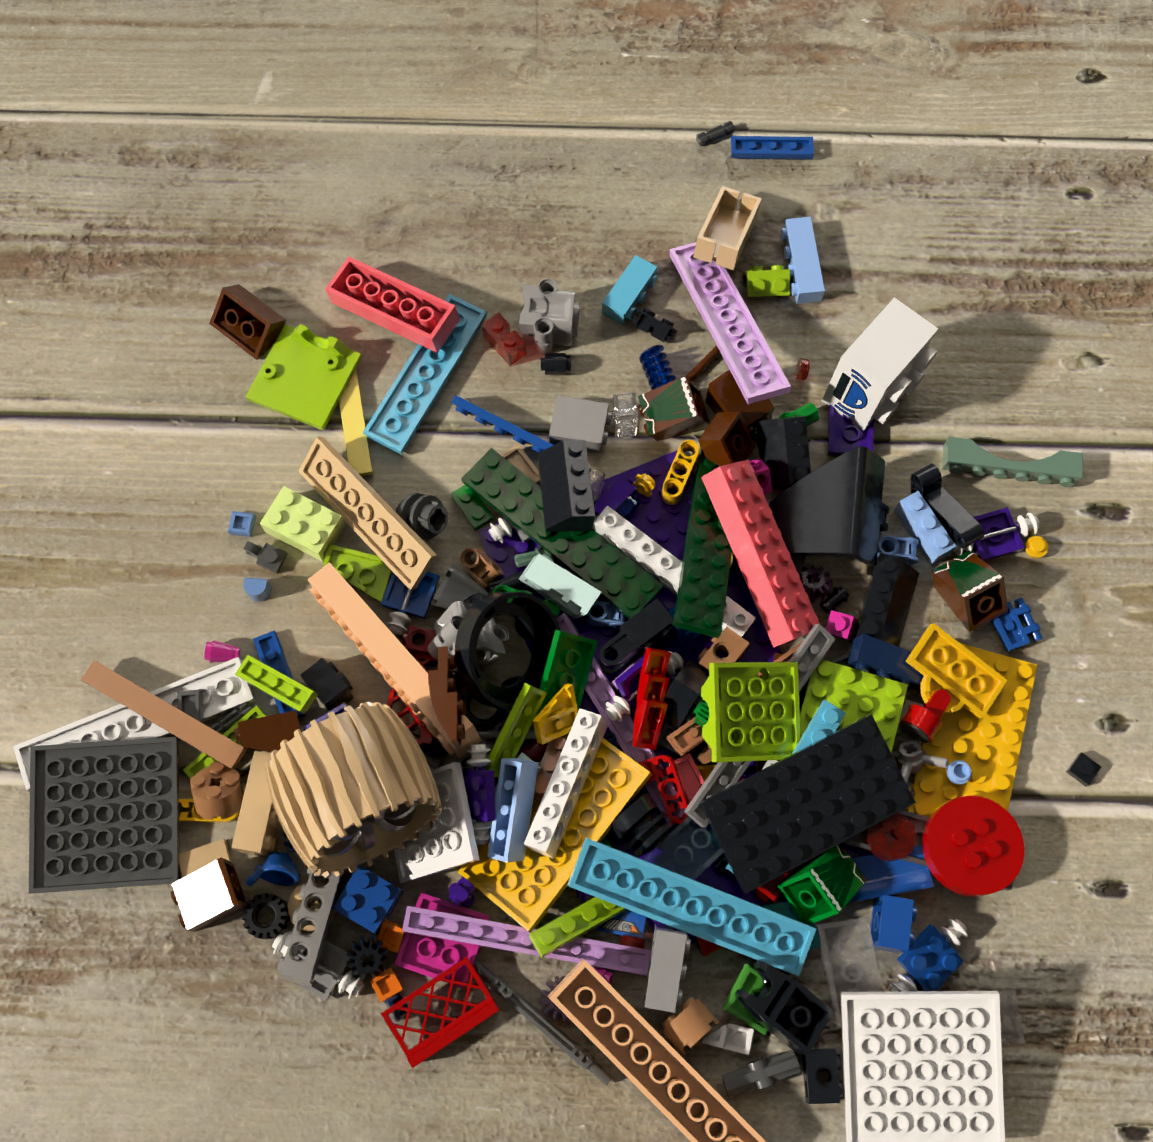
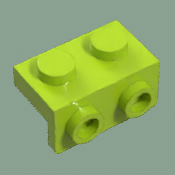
M771 265V270H763V266H750V270L745 271L746 297L790 295V269H784V265Z

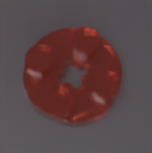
M896 813L866 829V842H868L871 852L881 860L892 862L903 859L912 852L915 846V825L904 815ZM893 831L896 840H892L891 843L888 842L885 832Z

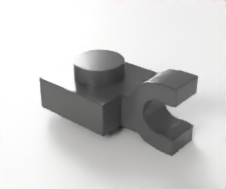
M247 541L243 548L246 554L258 558L256 561L258 566L277 574L288 555L286 551L267 543L262 549L258 545Z

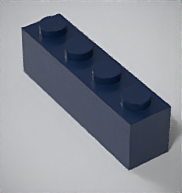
M866 634L854 638L848 665L854 666L856 670L870 672L877 676L908 684L907 689H915L921 695L920 684L924 675L906 662L911 653L910 651Z

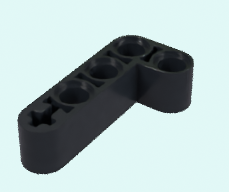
M930 463L911 474V494L917 491L920 492L946 532L958 546L964 549L984 537V530L978 521L942 487V476L936 465Z

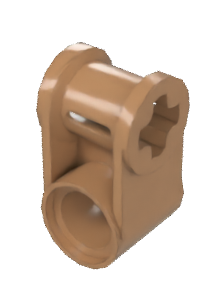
M467 548L461 553V564L485 590L490 588L489 583H492L498 576L501 577L504 574L502 569L482 549ZM473 553H475L477 557V560L474 564L471 562V556Z

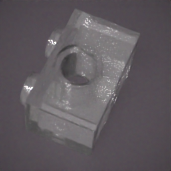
M636 393L613 395L612 417L615 437L627 439L637 435L638 410Z

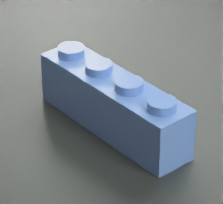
M811 217L786 219L784 228H781V240H785L786 245L784 246V257L788 259L789 265L787 269H790V277L792 278L791 295L795 296L796 304L821 302L825 289Z
M502 758L495 800L496 821H492L488 858L503 862L524 861L526 852L524 842L529 831L538 762L519 758Z

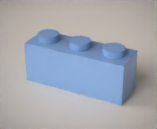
M917 491L899 501L894 512L911 537L919 540L918 547L930 565L949 556L956 548V545L920 492Z

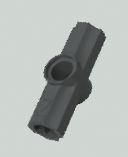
M792 1050L769 1059L765 1057L747 1063L745 1067L722 1074L721 1077L727 1095L731 1097L751 1089L759 1090L771 1086L777 1080L801 1073L797 1057Z

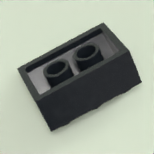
M798 415L756 421L760 460L762 459L770 469L772 487L792 486L811 473L806 416Z

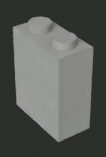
M557 395L549 432V443L555 445L562 440H585L587 450L601 452L602 445H607L608 432H605L606 425H610L612 412H608L609 404Z

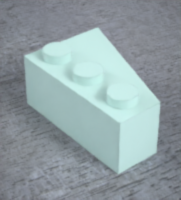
M538 554L533 557L519 578L520 581L542 597L556 603V606L561 608L560 610L567 613L573 619L586 615L601 591L571 574L568 570L555 564L550 557L544 554Z

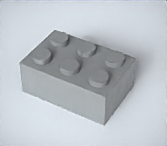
M655 923L644 992V1007L675 1013L676 1006H681L683 991L679 983L680 980H685L687 965H685L683 958L684 954L689 955L691 939H689L686 932L669 925Z

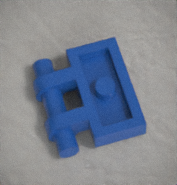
M1023 597L1014 601L1017 606L1016 609L1013 608L1009 601L1007 602L1008 612L991 620L1007 653L1031 643L1027 635H1031L1034 642L1043 639L1040 633L1041 628L1038 623H1035L1030 613L1032 610L1029 605H1026ZM1022 616L1027 627L1023 628L1018 617Z

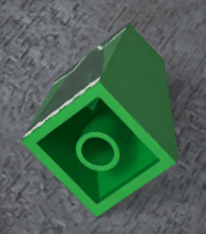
M840 843L798 866L780 881L777 887L802 922L810 925L840 913L867 879Z

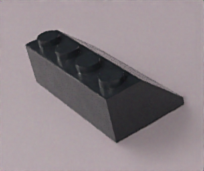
M562 440L537 455L545 532L591 531L595 519L586 441Z
M881 552L878 555L877 565L872 568L852 638V644L854 638L866 634L897 647L900 646L919 573L903 559Z

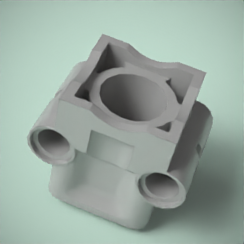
M549 278L541 280L538 286L523 285L522 298L524 300V308L520 313L519 329L522 332L520 343L535 345L536 351L542 355L551 353L554 345L572 346V339L577 337L580 312V302L575 301V292L558 290L557 283Z
M463 601L452 603L434 624L436 637L429 643L428 652L437 660L438 647L448 646L452 655H455L457 632L467 613L462 603ZM494 617L483 627L476 646L478 666L484 677L491 666L506 654L504 643L509 639L508 630L501 624H495Z

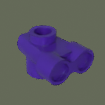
M462 876L457 883L450 885V895L448 897L456 905L460 906L462 904L464 907L470 908L475 903L473 894L477 888Z

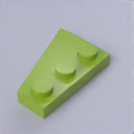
M329 544L323 566L330 562L349 584L381 603L393 571L376 555Z

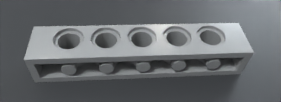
M309 868L307 869V874H310L308 882L303 883L300 898H303L301 906L296 907L294 911L293 922H295L293 932L289 931L286 938L285 946L288 947L286 956H281L278 965V971H280L282 980L308 986L313 985L334 911L332 908L337 901L345 870H343L342 876H335L334 873H331V876L327 878L329 879L328 884L320 887L316 885L318 879L325 877L322 875L318 877ZM319 901L322 903L320 909L316 911L309 909L312 902ZM307 925L315 927L314 932L310 935L302 934V929ZM306 950L308 954L304 959L297 960L294 958L297 951Z

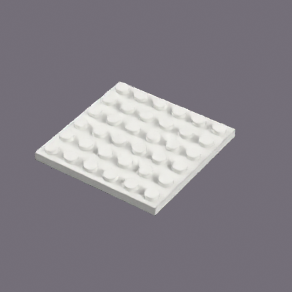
M998 991L841 992L846 1142H1005L1000 996Z

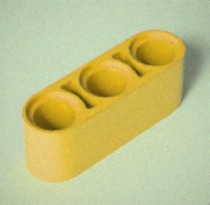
M685 440L681 443L663 483L661 497L666 504L674 505L680 501L696 465L699 445L693 440ZM691 451L694 455L687 456L683 452ZM683 470L686 474L678 475L675 471ZM675 489L678 493L672 495L667 490Z

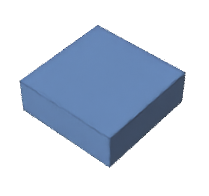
M232 511L228 533L230 535L252 537L256 519L255 514Z

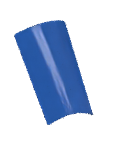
M923 845L893 851L925 860ZM881 854L851 858L867 881L848 903L877 898L882 895H893L935 887L929 868L926 866Z

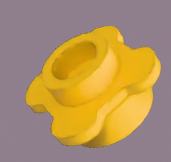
M637 474L633 485L637 487L638 493L650 497L652 495L651 490L655 488L654 479L647 474Z

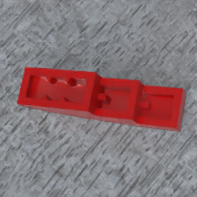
M646 647L634 716L633 746L637 748L656 750L668 706L664 702L669 678L665 675L671 653L666 650Z

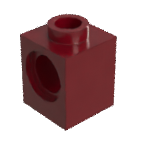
M409 626L408 632H405L403 635L402 645L409 652L430 655L428 645L436 637L435 630ZM417 638L426 639L423 645H414V641Z

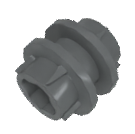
M410 494L396 508V513L424 540H430L446 528L449 519L448 512L441 500L432 495Z

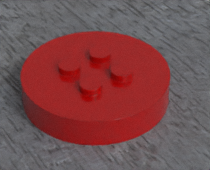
M962 796L945 803L933 812L923 831V855L929 870L944 887L957 894L968 897H981L996 893L1010 885L1022 868L1025 848L1021 830L1015 819L1005 808L988 798Z

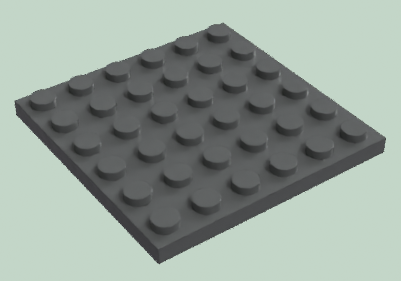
M178 737L30 746L28 894L172 884L180 879Z

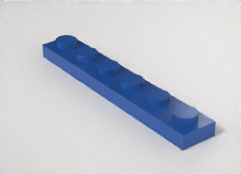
M457 395L454 396L451 402L457 406L456 411L466 416L468 413L475 415L474 420L485 426L487 423L494 425L493 430L503 435H506L507 432L514 435L513 440L522 445H525L526 442L533 445L532 450L538 453L553 446V444Z

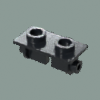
M638 308L636 309L640 315H635L632 320L635 328L648 334L651 327H653L654 330L651 336L663 343L671 341L673 337L670 334L671 331L677 333L673 328L674 323L665 318L662 321L654 318L656 314L646 308L643 311Z

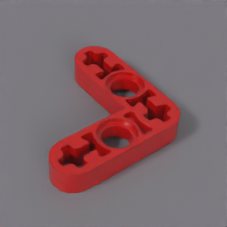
M659 755L639 762L638 764L652 774L646 783L656 780L670 820L677 824L687 821L690 817L686 813L682 814L683 819L674 815V811L677 810L676 804L672 803L670 805L668 801L675 800L681 796L682 801L677 802L679 808L686 809L689 805L673 758L669 755ZM661 759L669 763L666 771L668 775L673 773L674 778L662 781L661 777L666 775L663 769H658ZM668 782H674L677 785L678 792L676 795L670 796L666 793L665 786Z

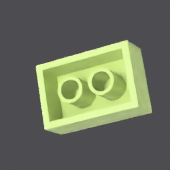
M283 486L260 522L266 533L322 562L325 559L329 544L334 545L346 526L342 515Z

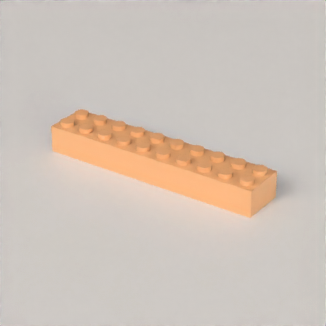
M330 562L308 579L312 586L309 590L324 610L326 609L333 621L343 629V632L356 644L359 651L370 660V663L377 672L383 675L389 686L396 690L402 701L410 706L415 716L421 722L423 721L429 732L435 739L437 738L441 742L442 747L450 756L454 753L460 759L467 753L466 750L471 749V745L482 741L474 725L465 715H462V724L465 725V739H461V748L454 746L440 724L433 708L429 691L428 673Z
M581 959L547 996L691 1142H766L585 959Z

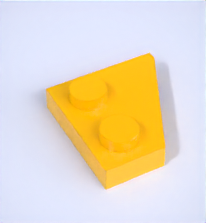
M565 684L533 719L537 743L543 745L570 733L578 713L572 684Z

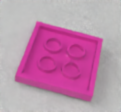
M421 892L415 906L417 908L489 921L490 919L488 915ZM406 932L394 965L434 978L466 956L474 965L480 946ZM466 964L456 970L454 980L468 983L471 972ZM453 973L449 974L445 978L451 979ZM453 983L454 986L466 989V986Z

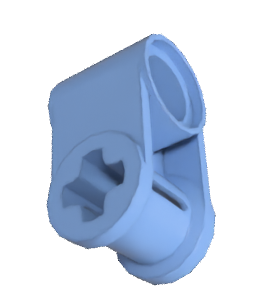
M884 536L878 543V555L881 552L903 559L909 565H915L918 563L916 546H918L919 540L911 537ZM882 546L888 547L890 552H885Z
M595 601L586 614V621L591 626L619 630L620 626L628 618L612 604L605 601ZM593 610H599L602 612L603 615L599 618H595L591 615L590 612Z

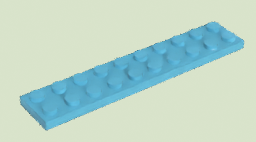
M587 837L567 884L571 888L753 959L763 961L797 976L801 973L816 928Z

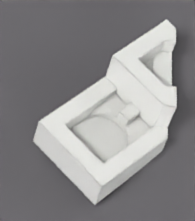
M729 1023L708 1037H705L702 1043L750 1055L755 1030Z

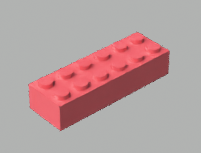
M349 256L325 289L333 304L436 353L439 352L460 321L455 305Z

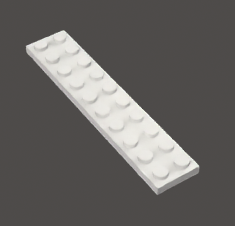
M239 657L150 692L177 708V692L201 689L203 691V721L239 708L240 705L246 702L251 703L255 701L249 683L235 675L242 664ZM118 704L15 745L13 748L25 788L30 792V746L164 738L172 734L126 706Z

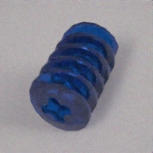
M662 345L648 348L639 357L651 390L676 380L675 375H670L673 369L668 367L670 361L664 360L667 358V354L662 352L664 350Z

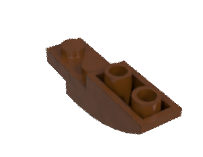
M448 646L438 647V670H428L430 697L437 718L447 736L456 748H461V739H465V725L462 724V715H465L466 707L465 701L461 700L456 692V680L452 678V669H456V656L452 655Z

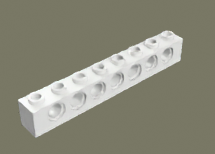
M607 506L594 521L592 529L677 596L682 562ZM726 596L722 631L729 627L742 637L756 618Z

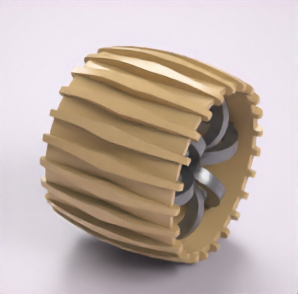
M365 702L361 703L360 708L353 709L352 706H346L344 708L345 712L337 715L333 711L327 713L329 718L319 723L314 719L310 722V728L303 732L297 729L294 731L295 737L289 742L284 739L280 743L281 749L279 751L273 750L271 752V759L266 761L267 783L279 821L297 854L309 870L318 877L322 875L328 878L331 876V873H334L335 876H342L343 870L349 869L353 873L357 871V866L365 863L369 867L373 865L372 860L382 855L384 859L388 858L389 851L396 847L399 850L404 849V842L410 838L416 841L419 838L418 832L422 829L425 832L431 828L430 822L435 823L438 820V815L442 812L438 789L420 746L404 722L386 704L381 705L379 702H374L372 706H369Z

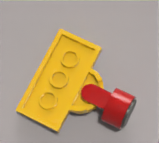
M932 623L906 659L909 665L924 675L920 684L924 705L923 707L915 704L911 705L900 722L901 727L907 734L921 742H932L943 725L940 720L943 713H952L964 706L978 718H984L1007 682V679L935 623Z

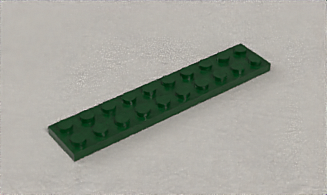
M700 447L673 626L718 639L722 632L732 549L701 478L719 466L707 459Z
M493 448L461 478L463 484L581 580L601 591L600 595L629 619L648 606L663 589V585L593 529L591 531L545 532L541 487Z

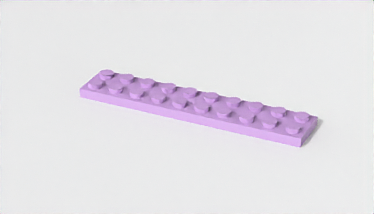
M696 242L670 249V257L747 404L790 393L791 385L726 268L715 265L716 261L709 263L694 258Z

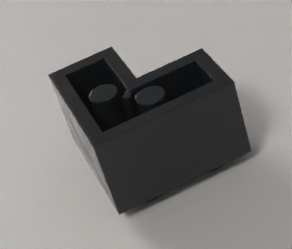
M321 658L300 676L307 686L318 694L317 698L329 711L342 703L347 704L354 698L351 693L353 687L342 672L337 674L339 670L331 661L326 663Z
M691 660L688 661L674 678L665 694L664 702L668 706L664 721L677 729L683 722L687 723L694 715L691 709L702 701L701 687L709 677L707 670Z

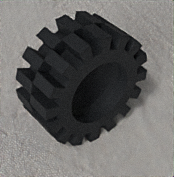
M261 893V895L253 896V900L249 899L247 902L248 906L243 909L245 914L242 915V920L245 922L243 926L248 930L247 932L254 937L266 940L273 939L275 936L282 934L281 931L288 926L286 925L287 921H290L287 903L271 893ZM263 907H271L275 912L274 921L268 926L260 925L257 920L258 912Z

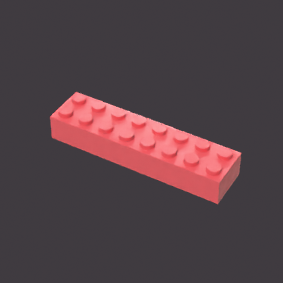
M744 460L723 465L702 476L703 483L773 647L807 635L814 624H819L818 617L812 608L808 594L802 585L799 573L796 571L790 552L787 550L781 531L778 529L772 515V510L766 501L763 489L760 487L750 461Z

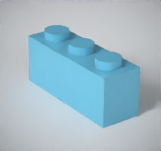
M635 255L602 302V314L622 325L628 319L631 320L636 312L638 303L642 304L644 302L649 287L653 288L658 280V276H656L657 266Z

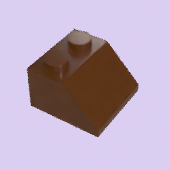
M717 412L698 440L705 457L719 467L747 460L756 447L740 412Z

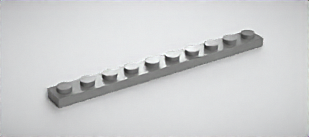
M814 624L789 660V662H798L799 691L835 640L820 624ZM751 761L718 762L684 812L700 827L706 828L709 822L699 802L736 784Z

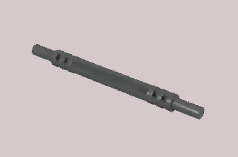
M479 960L473 967L480 976L491 984L489 986L491 989H494L499 996H502L506 1002L517 1009L565 1051L570 1058H573L577 1064L581 1065L584 1070L588 1069L605 1085H608L613 1077L594 1061L595 1058L556 1026L517 992L514 987L502 979L500 975L496 976Z

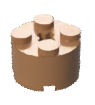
M213 762L209 767L202 769L190 779L195 809L201 817L213 820V817L221 816V819H226L241 809L243 790L237 770H233L220 762Z
M693 997L689 998L681 1006L682 1012L677 1017L672 1014L662 1023L664 1028L662 1034L682 1057L686 1055L684 1051L686 1047L691 1051L711 1032L712 1027L710 1025L712 1023L715 1027L720 1023L699 998L697 1000Z

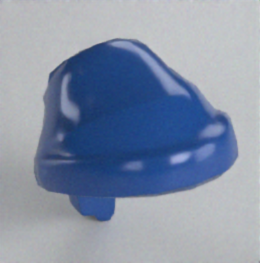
M270 852L263 863L255 867L254 872L246 879V884L251 887L261 877L276 885L293 886L299 882L301 875L289 854L286 852Z

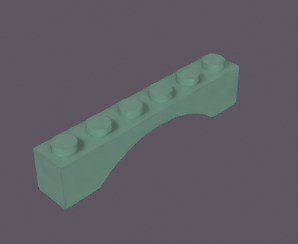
M948 437L943 445L942 470H949L951 473L966 472L974 476L990 475L997 479L1015 478L1020 482L1031 480L1038 481L1040 484L1055 483L1060 484L1062 487H1072L1082 479L1083 453L1060 450L1054 455L1041 460L1029 462L1012 461L990 454L971 439Z

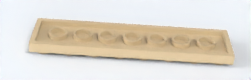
M316 437L298 472L338 514L342 515L344 521L409 590L416 589L437 555L324 437Z

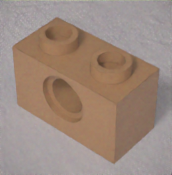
M726 627L718 639L712 638L713 645L710 649L704 648L697 658L700 661L698 665L709 672V663L737 662L747 650L749 642L729 627ZM717 650H724L727 653V657L719 658L715 652Z

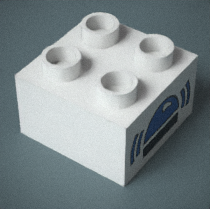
M894 297L841 356L821 401L828 406L831 404L840 415H846L863 432L873 419L878 420L884 425L900 404L898 402L904 393L909 396L923 379L925 375L923 373L938 353L937 350L930 346L938 328Z

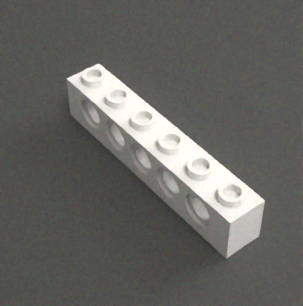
M579 709L524 842V845L531 851L552 859L555 858L608 726L602 715Z

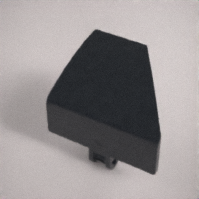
M858 446L811 472L769 502L772 515L791 556H851L869 566L877 565L879 532L888 530L886 519L890 510L887 505L882 503L885 460L867 447Z

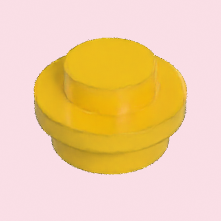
M1040 536L1030 537L1025 543L1026 553L1032 558L1045 556L1048 552L1047 541Z

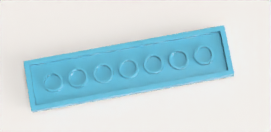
M451 294L448 295L445 301L456 306L460 321L438 353L419 344L416 346L363 431L367 438L401 455L487 317V311Z

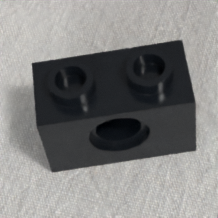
M834 1048L811 1049L809 1054H802L805 1103H840V1097L844 1095L843 1083L838 1080V1070H841L840 1054H836V1049ZM822 1068H825L829 1073V1079L825 1083H821L817 1077L818 1071Z

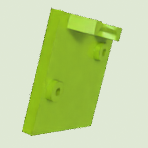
M285 324L245 397L250 402L324 431L363 357L361 353L351 350L335 337L328 336V339L314 334L304 325L299 324L294 328Z
M798 662L709 663V677L701 687L702 700L706 701L709 708L708 722L703 725L702 737L712 749V762L782 760L791 755L801 739Z

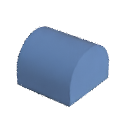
M244 578V590L253 601L263 602L269 598L272 586L267 579Z

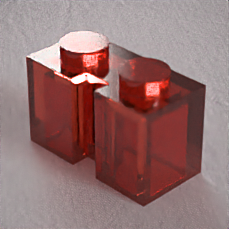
M499 312L482 324L483 337L509 366L526 355V342L515 330L510 333V324Z

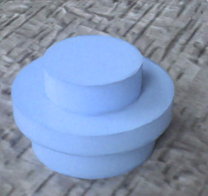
M956 760L947 767V776L951 782L961 785L970 780L972 771L966 762Z

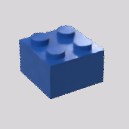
M359 865L332 909L374 934L379 935L381 925L385 920H388L404 891Z
M889 895L874 898L868 948L897 954L908 952L909 947L912 948L914 933L911 932V924L915 922L917 908L913 907L914 900Z

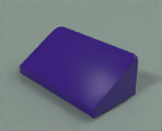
M620 478L594 504L595 514L600 515L607 506L618 513L637 493V487Z

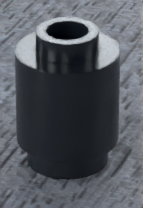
M545 353V358H541V371H545V375H566V373H571V355H566V353Z

